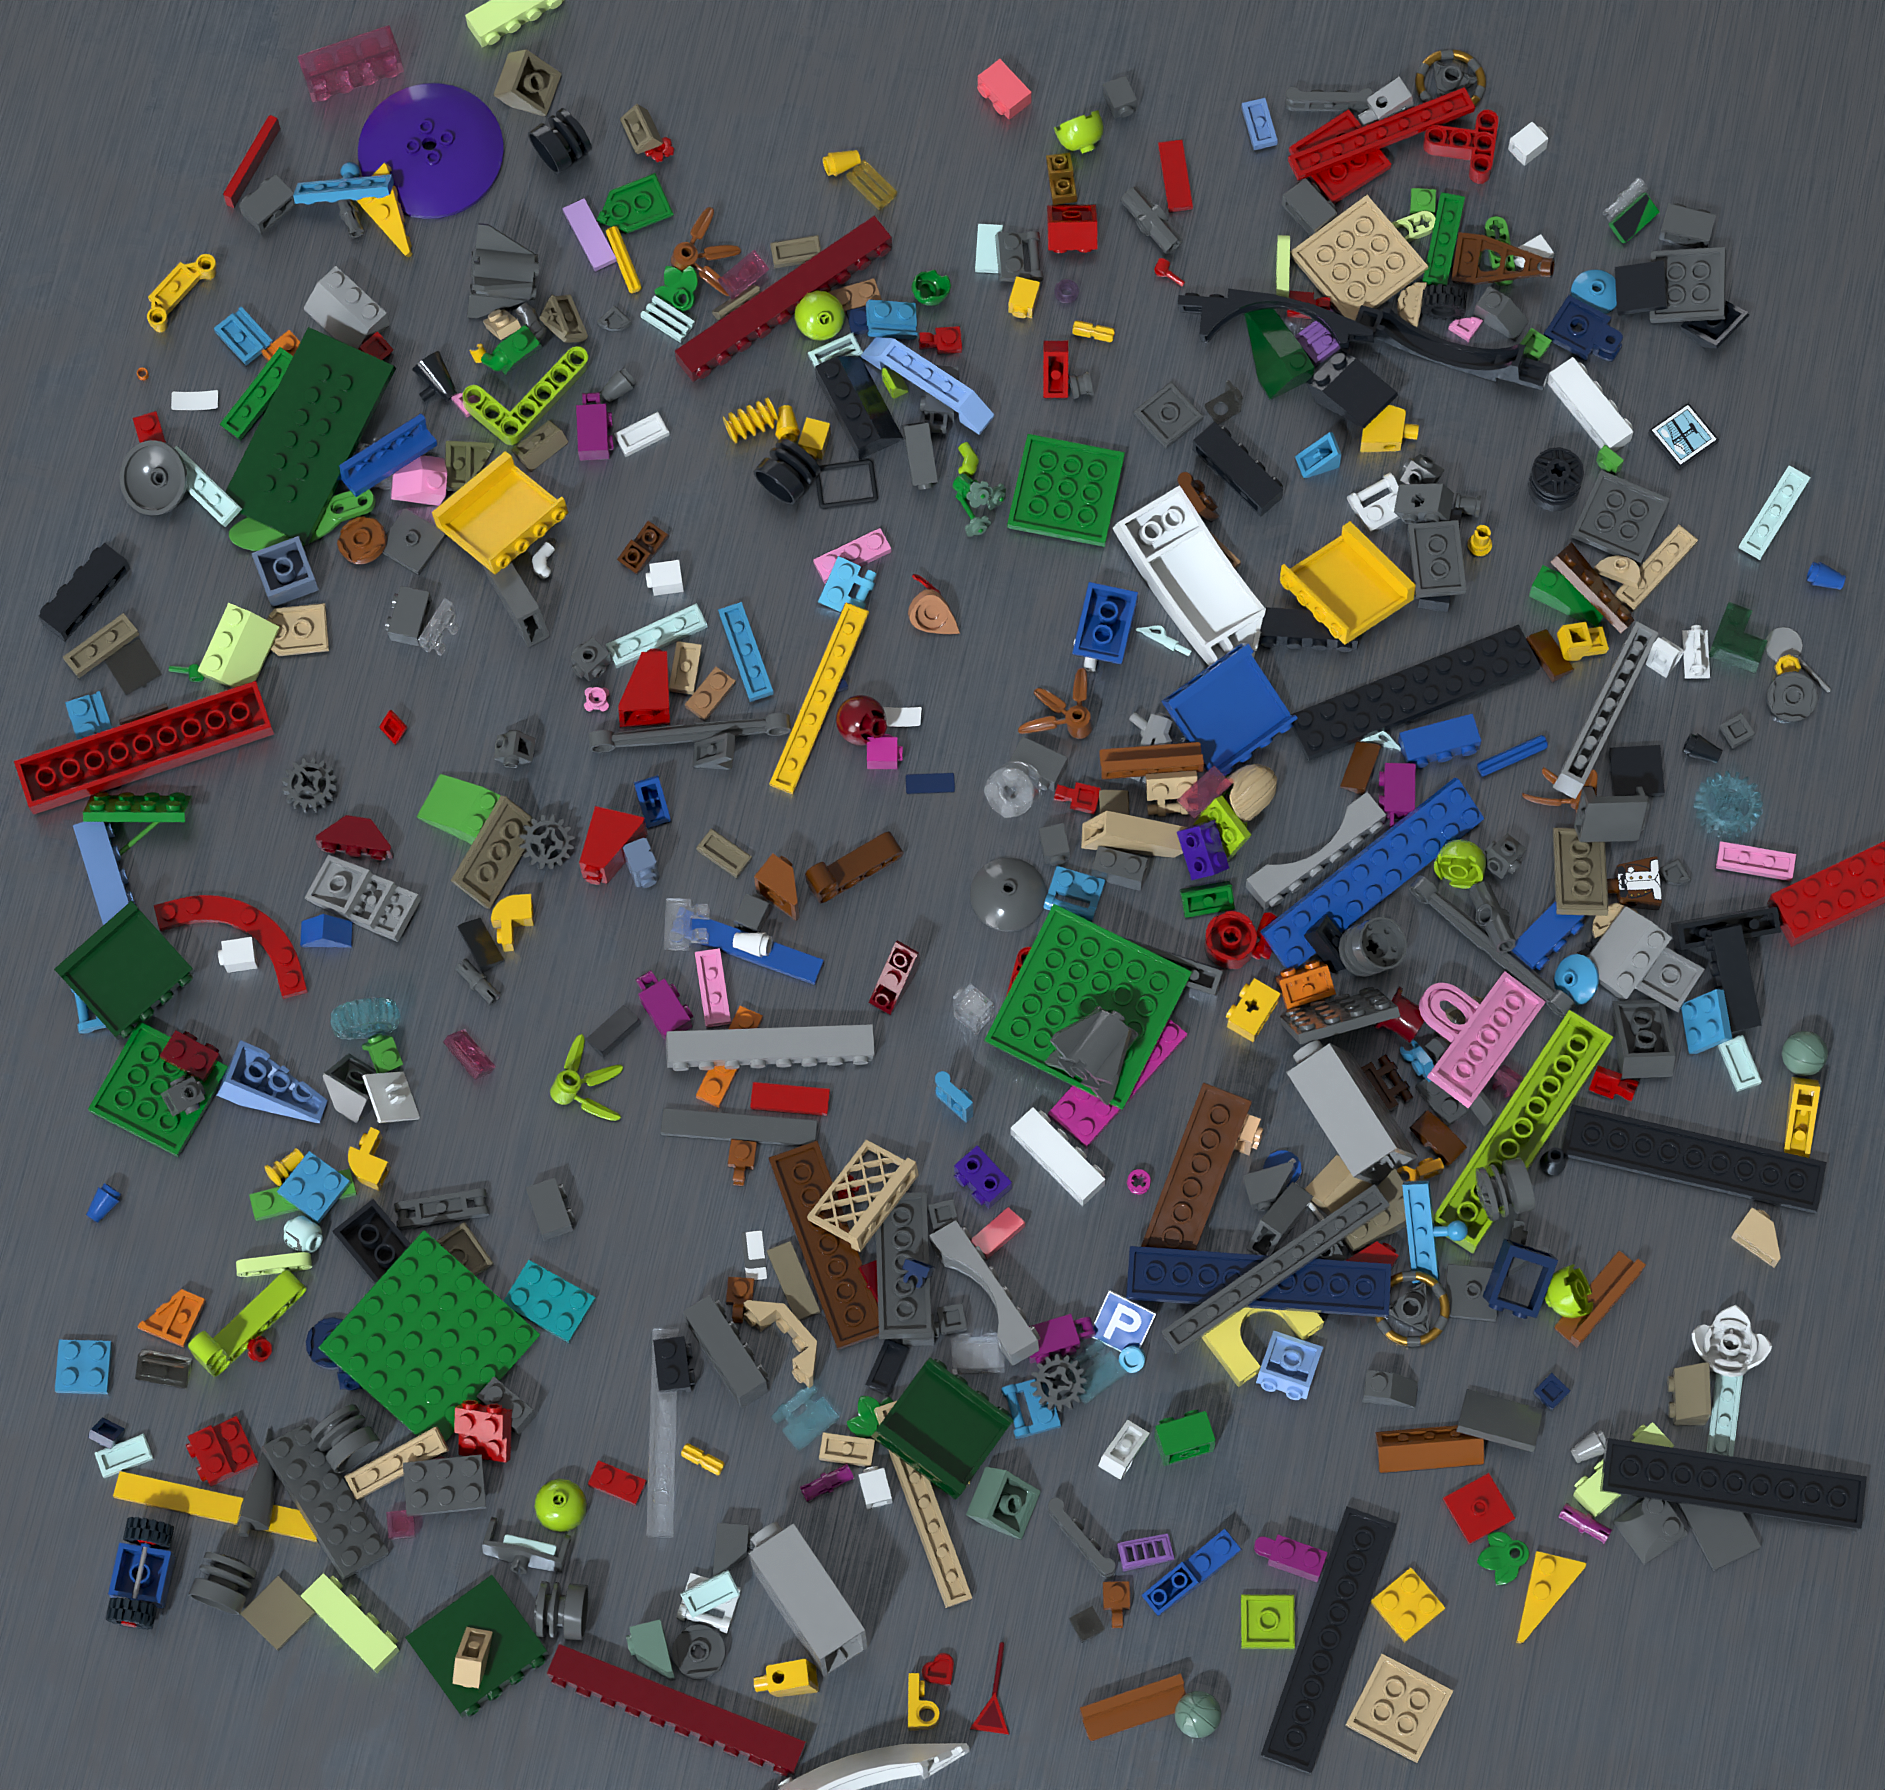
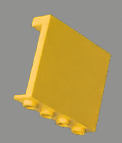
M506 451L432 511L436 526L495 575L501 569L506 568L513 559L525 552L538 538L543 537L557 522L562 521L569 513L562 496L557 500L515 466L512 456Z
M1351 521L1342 526L1341 536L1289 569L1285 564L1281 565L1280 582L1286 590H1290L1297 597L1298 602L1302 606H1306L1313 613L1315 619L1318 622H1322L1329 629L1332 636L1338 638L1344 645L1414 600L1416 585Z

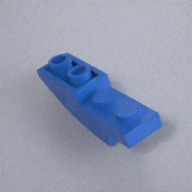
M1223 1529L1186 1561L1181 1562L1144 1592L1142 1597L1159 1616L1222 1569L1223 1565L1242 1551V1548L1227 1529Z

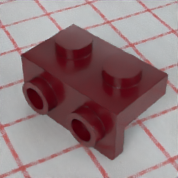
M175 1030L160 1054V1058L205 1082L217 1062L223 1061L219 1054V1049L209 1043H206L205 1046L197 1042L198 1038L187 1031H184L182 1034Z

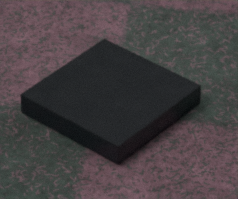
M1664 260L1615 267L1618 315L1667 309Z
M1660 745L1609 748L1613 796H1634L1636 787H1642L1645 796H1664L1665 788Z

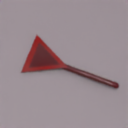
M1004 1642L999 1643L992 1697L970 1729L1009 1735L997 1699Z

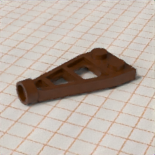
M1459 232L1451 281L1454 283L1480 285L1538 276L1552 278L1555 260L1554 258L1541 257L1485 235ZM1484 250H1491L1500 254L1501 260L1498 269L1485 272L1480 270L1481 257ZM1514 255L1524 258V269L1521 271H1507L1508 256ZM1541 262L1540 270H1538V264Z

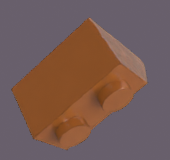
M772 853L754 876L756 892L797 921L799 919V909L792 863L784 856L777 857Z

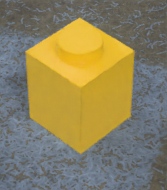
M1016 276L1008 302V313H1012L1018 318H1032L1040 294V282Z
M806 417L798 446L810 454L813 459L819 458L823 460L831 435L830 423Z

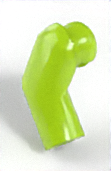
M964 442L958 447L959 452L964 458L958 473L970 476L976 473L979 459L970 444Z

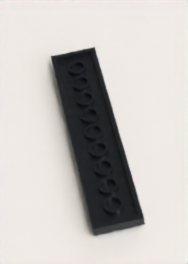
M1518 624L1293 713L1291 715H1296L1298 719L1292 722V729L1308 761L1379 732L1389 730L1540 669V664Z
M1573 1104L1570 1109L1562 1147L1565 1157L1816 1214L1827 1164L1824 1161Z
M1607 1438L1600 1492L1860 1530L1862 1528L1867 1476Z
M1346 1506L1260 1757L1311 1775L1396 1523Z

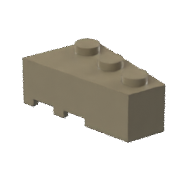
M1395 1168L1377 1187L1390 1204L1389 1208L1342 1240L1351 1256L1407 1226L1402 1188L1403 1181Z

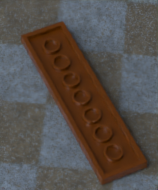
M1203 1082L1141 1247L1196 1251L1251 1107V1100Z
M818 1141L769 1157L771 1168L837 1350L879 1336L878 1306L871 1290L866 1288L867 1283L859 1270L862 1262L858 1251L851 1247V1243L810 1222L807 1218L808 1214L833 1183ZM836 1192L833 1195L834 1201L839 1200ZM841 1206L835 1207L837 1216L844 1215ZM833 1209L822 1210L818 1217L823 1220L833 1218ZM847 1221L838 1223L840 1229L849 1233L850 1229Z

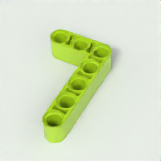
M575 346L570 348L511 411H508L478 385H470L463 391L464 408L503 443L516 445L586 372L588 368V354L582 347ZM579 357L583 362L576 365L571 362V359ZM557 375H564L567 379L564 382H558L554 378ZM547 392L550 394V397L543 400L538 397V394ZM478 396L480 401L471 403L468 401V398ZM524 410L534 412L531 417H524L521 413ZM491 411L499 414L495 419H490L486 415ZM514 427L517 429V432L509 435L505 432V429Z
M285 1270L214 1338L205 1330L201 1331L191 1340L188 1348L195 1359L213 1377L220 1375L247 1349L248 1342L251 1339H256L257 1336H261L302 1297L307 1288L289 1270Z

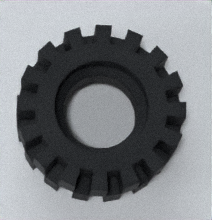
M1442 284L1427 286L1425 290L1423 289L1421 311L1423 314H1427L1429 318L1434 316L1433 319L1442 318V320H1446V318L1454 320V317L1460 319L1466 313L1467 292H1464L1462 288L1459 289L1458 286L1451 287L1449 284L1446 286Z

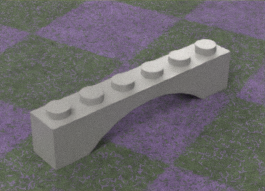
M1366 792L1347 806L1344 820L1338 832L1320 851L1294 863L1282 865L1267 864L1246 879V888L1264 910L1269 906L1272 908L1276 907L1284 900V895L1290 891L1292 893L1298 891L1304 885L1303 882L1310 876L1312 879L1317 877L1324 871L1323 867L1328 863L1335 864L1344 856L1346 850L1349 848L1355 849L1364 842L1363 838L1368 834L1372 833L1374 835L1385 826L1386 814L1370 794Z
M955 1220L929 1235L931 1247L943 1265L971 1277L990 1296L998 1314V1345L1010 1364L1014 1366L1038 1352V1340H1040L1038 1332L1033 1326L1029 1327L1025 1322L1026 1316L1019 1305L1017 1307L1014 1306L1011 1301L1013 1297L1006 1286L1001 1287L997 1281L999 1280L997 1272L992 1266L988 1267L984 1262L986 1258L980 1247L973 1246L971 1243L972 1237L965 1226L961 1228Z

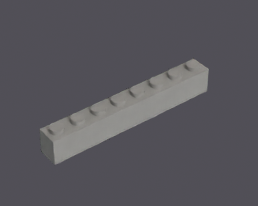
M1636 621L1586 718L1553 788L1576 799L1658 636V632Z
M873 1024L667 1031V1068H673L674 1071H686L689 1067H699L700 1070H712L714 1066H725V1069H738L740 1065H750L751 1068H764L766 1064H776V1067H790L791 1063H802V1066L810 1067L816 1066L817 1062H827L830 1066L842 1065L845 1061H853L855 1065H863L869 1063L868 1061H872L874 1057Z

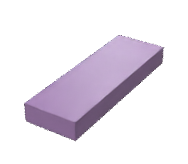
M585 198L562 208L594 271L617 262Z

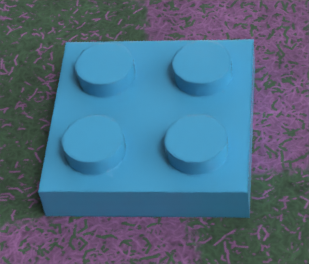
M1715 989L1684 1003L1681 1010L1689 1054H1698L1732 1040L1724 990Z
M309 1151L278 1189L277 1193L314 1221L320 1223L351 1182Z
M59 1340L55 1392L109 1394L113 1343L111 1341Z

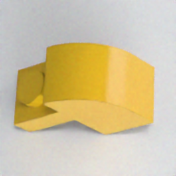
M1586 622L1563 625L1557 632L1563 658L1567 661H1579L1584 656L1605 654L1609 650L1603 627L1588 628Z
M531 894L507 896L500 900L492 911V926L497 928V943L502 944L504 952L514 951V927L534 926L533 899Z
M370 1127L368 1134L364 1133L360 1139V1150L350 1146L348 1162L359 1182L380 1191L391 1168L387 1161L374 1156L383 1137L379 1130Z

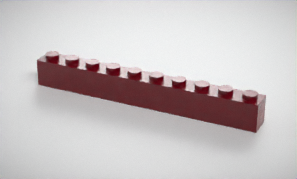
M875 216L871 217L676 349V361L692 382L697 379H704L711 373L712 369L729 362L731 356L739 351L747 350L753 341L766 337L772 328L778 324L783 325L788 322L791 316L795 314L797 304L800 303L807 293L814 291L830 292L831 288L837 284L847 282L856 271L866 269L871 264V261L878 256L883 257L888 254L892 248V237Z
M561 1644L558 1645L547 1671L548 1677L552 1679L551 1683L565 1689L566 1685L576 1688L575 1693L586 1698H590L591 1695L601 1698L600 1703L611 1708L619 1705L626 1708L624 1712L631 1716L639 1718L640 1714L649 1717V1722L656 1726L664 1728L665 1724L674 1727V1732L681 1736L689 1737V1734L699 1737L698 1742L709 1747L717 1744L724 1747L723 1752L731 1756L738 1757L739 1754L749 1757L748 1762L763 1767V1764L774 1767L773 1772L785 1777L788 1774L795 1776L807 1747L806 1742Z

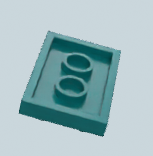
M530 1260L527 1261L504 1299V1302L519 1316L569 1344L596 1301V1297Z

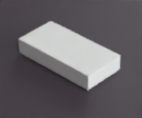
M658 412L614 433V437L625 457L670 435Z

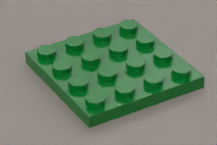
M1027 434L1007 528L1105 547L1125 452Z
M139 1021L135 1027L136 1030L131 1034L88 1110L100 1118L179 1157L220 1087L228 1066L218 1061L205 1082L195 1078L160 1058V1054L171 1037ZM182 1076L186 1080L194 1077L204 1088L205 1100L199 1103L200 1109L188 1115L183 1111L172 1117L161 1094L172 1087L170 1085L172 1081Z

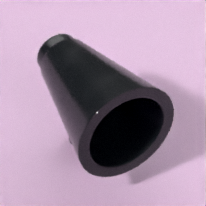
M440 351L428 355L413 367L412 371L429 386L419 393L424 402L435 394L443 398L445 402L458 394Z

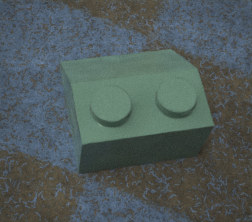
M985 1467L966 1515L986 1527L1022 1540L1041 1491L1007 1470Z
M661 1620L629 1627L631 1635H627L626 1639L631 1656L636 1655L638 1662L670 1681L676 1680Z

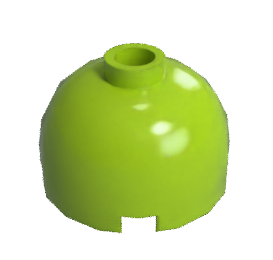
M1099 110L1091 112V115H1082L1062 123L1060 126L1054 127L1060 143L1066 149L1071 151L1080 150L1084 154L1095 149L1094 144L1101 140L1104 126Z
M826 291L807 293L795 308L797 327L805 336L812 340L824 341L833 338L840 332L844 324L845 313L842 304L835 296Z
M1463 839L1452 840L1446 843L1436 856L1434 871L1441 880L1443 877L1451 880L1449 885L1453 887L1471 888L1474 884L1483 880L1486 871L1485 854L1480 847L1471 841Z
M1574 1264L1554 1272L1545 1295L1547 1305L1552 1307L1559 1315L1567 1318H1578L1587 1315L1593 1309V1301L1588 1303L1587 1295L1592 1294L1588 1280L1580 1268L1574 1269Z
M559 1478L547 1482L540 1488L535 1498L534 1508L538 1520L544 1527L553 1532H567L575 1529L582 1523L587 1512V1501L579 1485L570 1480Z

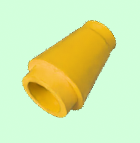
M857 150L831 152L823 157V166L828 176H837L861 163Z
M783 405L778 408L775 435L778 440L784 438L796 442L800 430L793 407Z

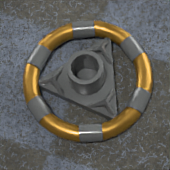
M1446 49L1437 51L1425 58L1416 72V90L1424 103L1433 100L1424 85V78L1432 64L1437 97L1464 87L1467 90L1477 83L1471 97L1473 104L1476 106L1486 90V77L1482 66L1473 56L1460 50ZM1453 58L1464 61L1473 70L1476 77L1462 72L1456 66H1447L1437 61Z
M1416 1270L1402 1271L1391 1276L1390 1289L1402 1281L1417 1280L1422 1283L1389 1304V1315L1426 1334L1421 1336H1402L1392 1330L1385 1317H1375L1378 1327L1388 1339L1408 1347L1425 1345L1436 1339L1444 1330L1450 1314L1449 1298L1441 1283L1431 1275ZM1426 1284L1431 1287L1440 1302V1315L1430 1331Z

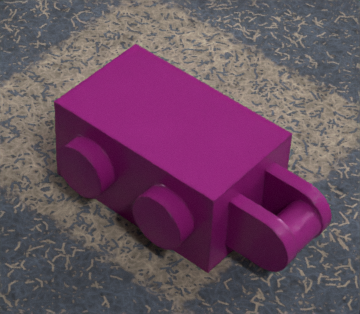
M600 392L582 393L583 405H576L580 461L610 459L609 450H614L613 435L608 434V427H613L612 412H607L606 404H601Z
M1385 763L1384 770L1379 771L1378 784L1383 786V795H1379L1378 805L1386 814L1385 819H1389V829L1398 823L1394 822V819H1403L1415 809L1416 764Z
M651 970L635 979L642 991L638 994L639 1000L665 1042L667 1031H687L692 1028L691 1018H693V1014L686 1004L682 1006L677 999L680 997V994L673 983L669 985L665 978L658 982ZM653 982L654 985L646 989L645 985Z
M1068 1314L1031 1325L1038 1332L1040 1340H1038L1039 1351L1028 1357L1030 1364L1034 1362L1045 1364V1357L1048 1356L1051 1359L1056 1354L1062 1357L1076 1354V1350L1080 1349L1081 1340L1096 1335L1091 1317H1084L1073 1321L1072 1315ZM1082 1326L1084 1332L1077 1334L1076 1327Z
M1278 1534L1276 1540L1262 1536L1257 1538L1254 1544V1551L1258 1555L1269 1558L1267 1565L1318 1583L1328 1552Z

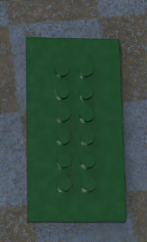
M308 327L225 491L242 508L239 514L291 538L299 536L301 543L308 545L341 480L339 465L353 456L396 367Z

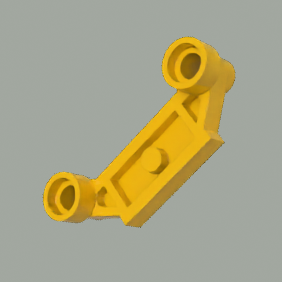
M202 254L194 263L183 264L180 262L148 296L152 304L151 309L147 313V319L150 326L156 332L161 333L167 329L168 314L199 280H210L216 276L217 265L212 255Z

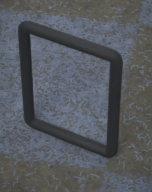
M866 459L820 465V470L869 464L873 497L824 503L819 473L815 477L819 506L821 508H832L877 501L878 492L873 461Z

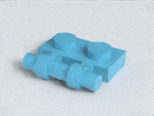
M838 556L818 599V603L838 612L842 611L846 602L864 609L866 606L864 603L869 590L872 591L875 583L873 581L877 573L867 570L864 578L857 575L861 566ZM854 583L860 586L855 599L848 596Z

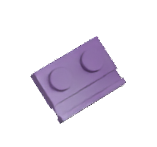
M1314 321L1295 335V338L1315 367L1340 349L1333 336L1317 321Z

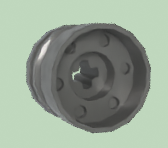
M1386 917L1372 918L1351 926L1343 933L1339 943L1340 958L1344 966L1354 975L1361 977L1373 976L1396 967L1402 962L1407 948L1406 937L1401 927L1392 919Z
M1520 1157L1502 1161V1174L1498 1172L1493 1164L1488 1166V1173L1484 1167L1476 1168L1478 1197L1490 1221L1498 1220L1499 1212L1502 1217H1508L1509 1204L1512 1205L1517 1214L1535 1209L1532 1184L1525 1164Z
M356 1404L345 1406L333 1412L320 1422L310 1434L312 1440L318 1443L317 1446L320 1451L331 1449L325 1457L335 1473H341L356 1466L369 1457L381 1444L372 1427L361 1428L366 1420L363 1415H359L360 1411Z
M205 1552L203 1559L213 1566L201 1564L199 1569L208 1575V1579L195 1578L188 1595L218 1610L240 1615L247 1598L237 1590L238 1588L251 1589L252 1584L243 1579V1577L255 1579L257 1572L243 1561L229 1555Z
M542 1581L534 1607L536 1636L545 1637L547 1626H549L550 1638H555L558 1628L563 1627L565 1639L583 1641L588 1613V1585L570 1583L566 1595H562L560 1583L555 1582L552 1594H550V1583Z

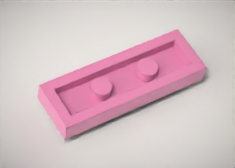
M881 528L813 559V563L824 584H826L838 556L859 566H864L892 551Z
M1720 841L1716 868L1792 881L1796 854Z
M720 948L695 952L706 1028L731 1024Z

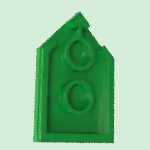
M654 173L610 190L605 205L599 213L597 222L611 227L617 226L619 230L630 233L674 216L657 175Z

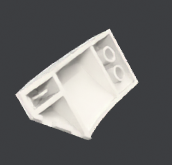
M1180 485L1119 521L1112 528L1165 611L1209 666L1240 643H1248L1254 651L1251 655L1254 658L1266 608L1256 598L1220 549Z
M967 1743L900 1744L877 1748L822 1765L794 1780L792 1777H789L778 1784V1790H860L891 1780L920 1775L925 1780L969 1753L970 1749Z

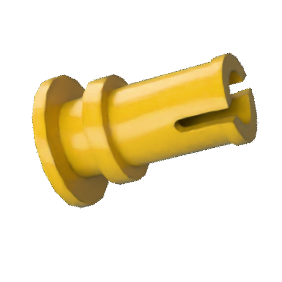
M1486 525L1477 526L1474 534L1467 542L1470 553L1478 557L1487 555L1492 548V540L1489 537L1491 531Z
M295 1148L293 1152L281 1161L276 1160L273 1163V1167L269 1165L264 1166L269 1178L280 1187L282 1185L281 1179L288 1178L289 1173L297 1167L304 1156Z

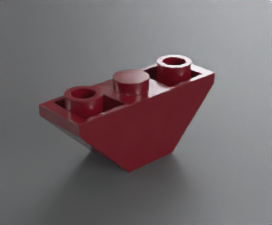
M345 815L317 834L315 839L318 848L327 853L343 851L349 856L360 857L361 854L370 855L371 858L381 861L386 860V858L393 859L394 856L390 844L369 818Z
M897 940L868 1003L891 1015L910 986L920 964L919 952Z

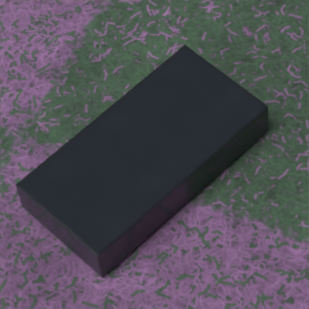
M885 1339L865 1387L889 1397L910 1348L893 1340Z

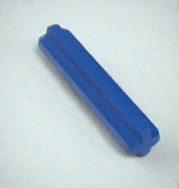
M1539 735L1479 762L1477 769L1481 776L1491 774L1546 749L1548 746L1547 740L1543 735Z

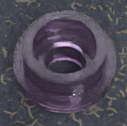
M1064 279L1056 284L1054 294L1059 302L1068 304L1078 298L1079 288L1074 281ZM1064 290H1069L1071 294L1064 295L1062 292Z

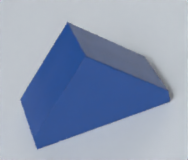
M659 776L634 782L636 796L645 818L646 827L650 828L670 822L671 818Z
M326 914L301 921L300 946L352 947L353 922Z

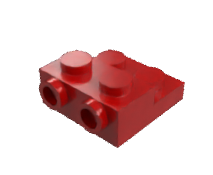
M465 1400L455 1407L454 1433H459L458 1455H482L483 1459L505 1463L511 1460L512 1409L502 1408L500 1404L481 1405L475 1400Z
M237 1416L214 1427L210 1425L187 1436L190 1443L185 1444L191 1458L197 1457L200 1464L199 1467H196V1470L202 1482L207 1480L211 1487L259 1464Z

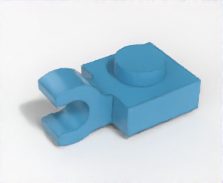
M1414 1040L1411 1042L1412 1050L1406 1051L1403 1047H1400L1402 1058L1405 1061H1413L1411 1063L1417 1075L1420 1076L1422 1074L1428 1083L1431 1082L1427 1076L1434 1065L1423 1048Z

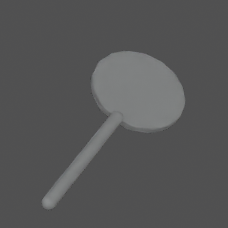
M1781 627L1774 629L1768 634L1765 641V649L1770 658L1776 662L1778 658L1786 655L1798 658L1799 664L1826 692L1831 691L1830 687L1799 657L1803 644L1797 632L1790 628Z

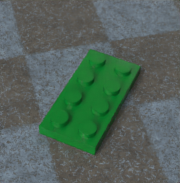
M98 792L90 796L83 811V822H185L192 807V795H185L180 792L171 793L170 795H159L156 792L144 795H134L131 792L109 795L106 792Z

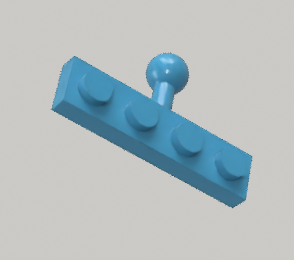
M347 162L340 170L342 179L298 183L293 197L295 204L304 203L307 205L321 201L360 200L366 197L383 198L390 195L394 180L392 174L359 177L360 169L358 165L353 162Z
M1430 1180L1404 1181L1402 1188L1411 1270L1427 1273L1439 1281L1440 1273L1436 1237L1449 1236L1454 1241H1461L1467 1236L1468 1228L1464 1222L1459 1220L1452 1221L1448 1226H1434ZM1417 1280L1413 1281V1283H1422L1421 1281Z

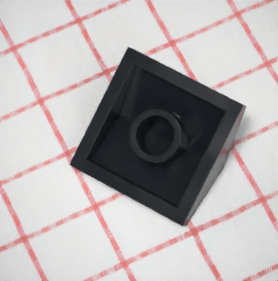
M1725 300V319L1685 321L1680 328L1701 347L1718 349L1750 315L1749 312Z

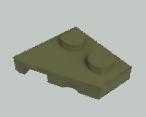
M446 441V491H458L483 469L492 453L494 443Z

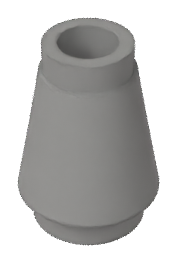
M1601 1429L1597 1432L1593 1430L1570 1449L1576 1462L1579 1463L1603 1455L1606 1437Z

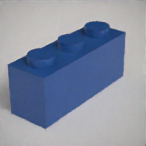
M1469 714L1400 732L1398 742L1404 762L1416 764V769L1427 766L1429 762L1438 760V762L1442 763L1451 760L1452 756L1460 754L1462 756H1469L1476 753L1480 749L1481 738L1474 716Z
M1555 901L1516 940V947L1512 952L1532 970L1537 968L1540 971L1549 962L1548 956L1553 951L1556 953L1561 951L1567 944L1565 939L1571 933L1575 936L1584 927L1585 915L1556 914Z

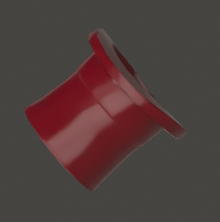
M1399 986L1391 1001L1398 1006L1400 1017L1376 1023L1374 1028L1378 1030L1383 1026L1396 1032L1410 1043L1420 1031L1425 1021L1420 1014L1419 1005L1401 995L1403 988Z

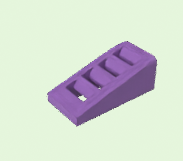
M1168 1534L1117 1543L1123 1572L1174 1560ZM1158 1542L1163 1543L1165 1551L1163 1556H1160ZM1152 1544L1155 1557L1150 1558L1147 1545ZM1141 1546L1145 1558L1140 1560L1137 1547ZM1128 1549H1132L1135 1561H1129Z

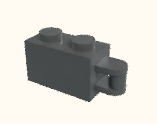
M935 365L959 381V367ZM926 392V396H921L920 411H924L925 420H930V432L946 434L948 422H954L955 410ZM934 421H943V423H934Z

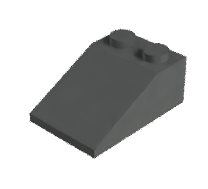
M1655 999L1613 1001L1617 1061L1620 1074H1622L1621 1079L1672 1077L1676 1055L1665 1005Z

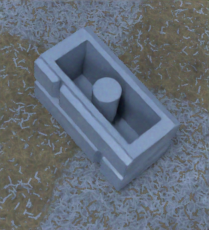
M641 838L624 845L623 851L626 864L636 887L648 888L656 884L659 872L647 838Z

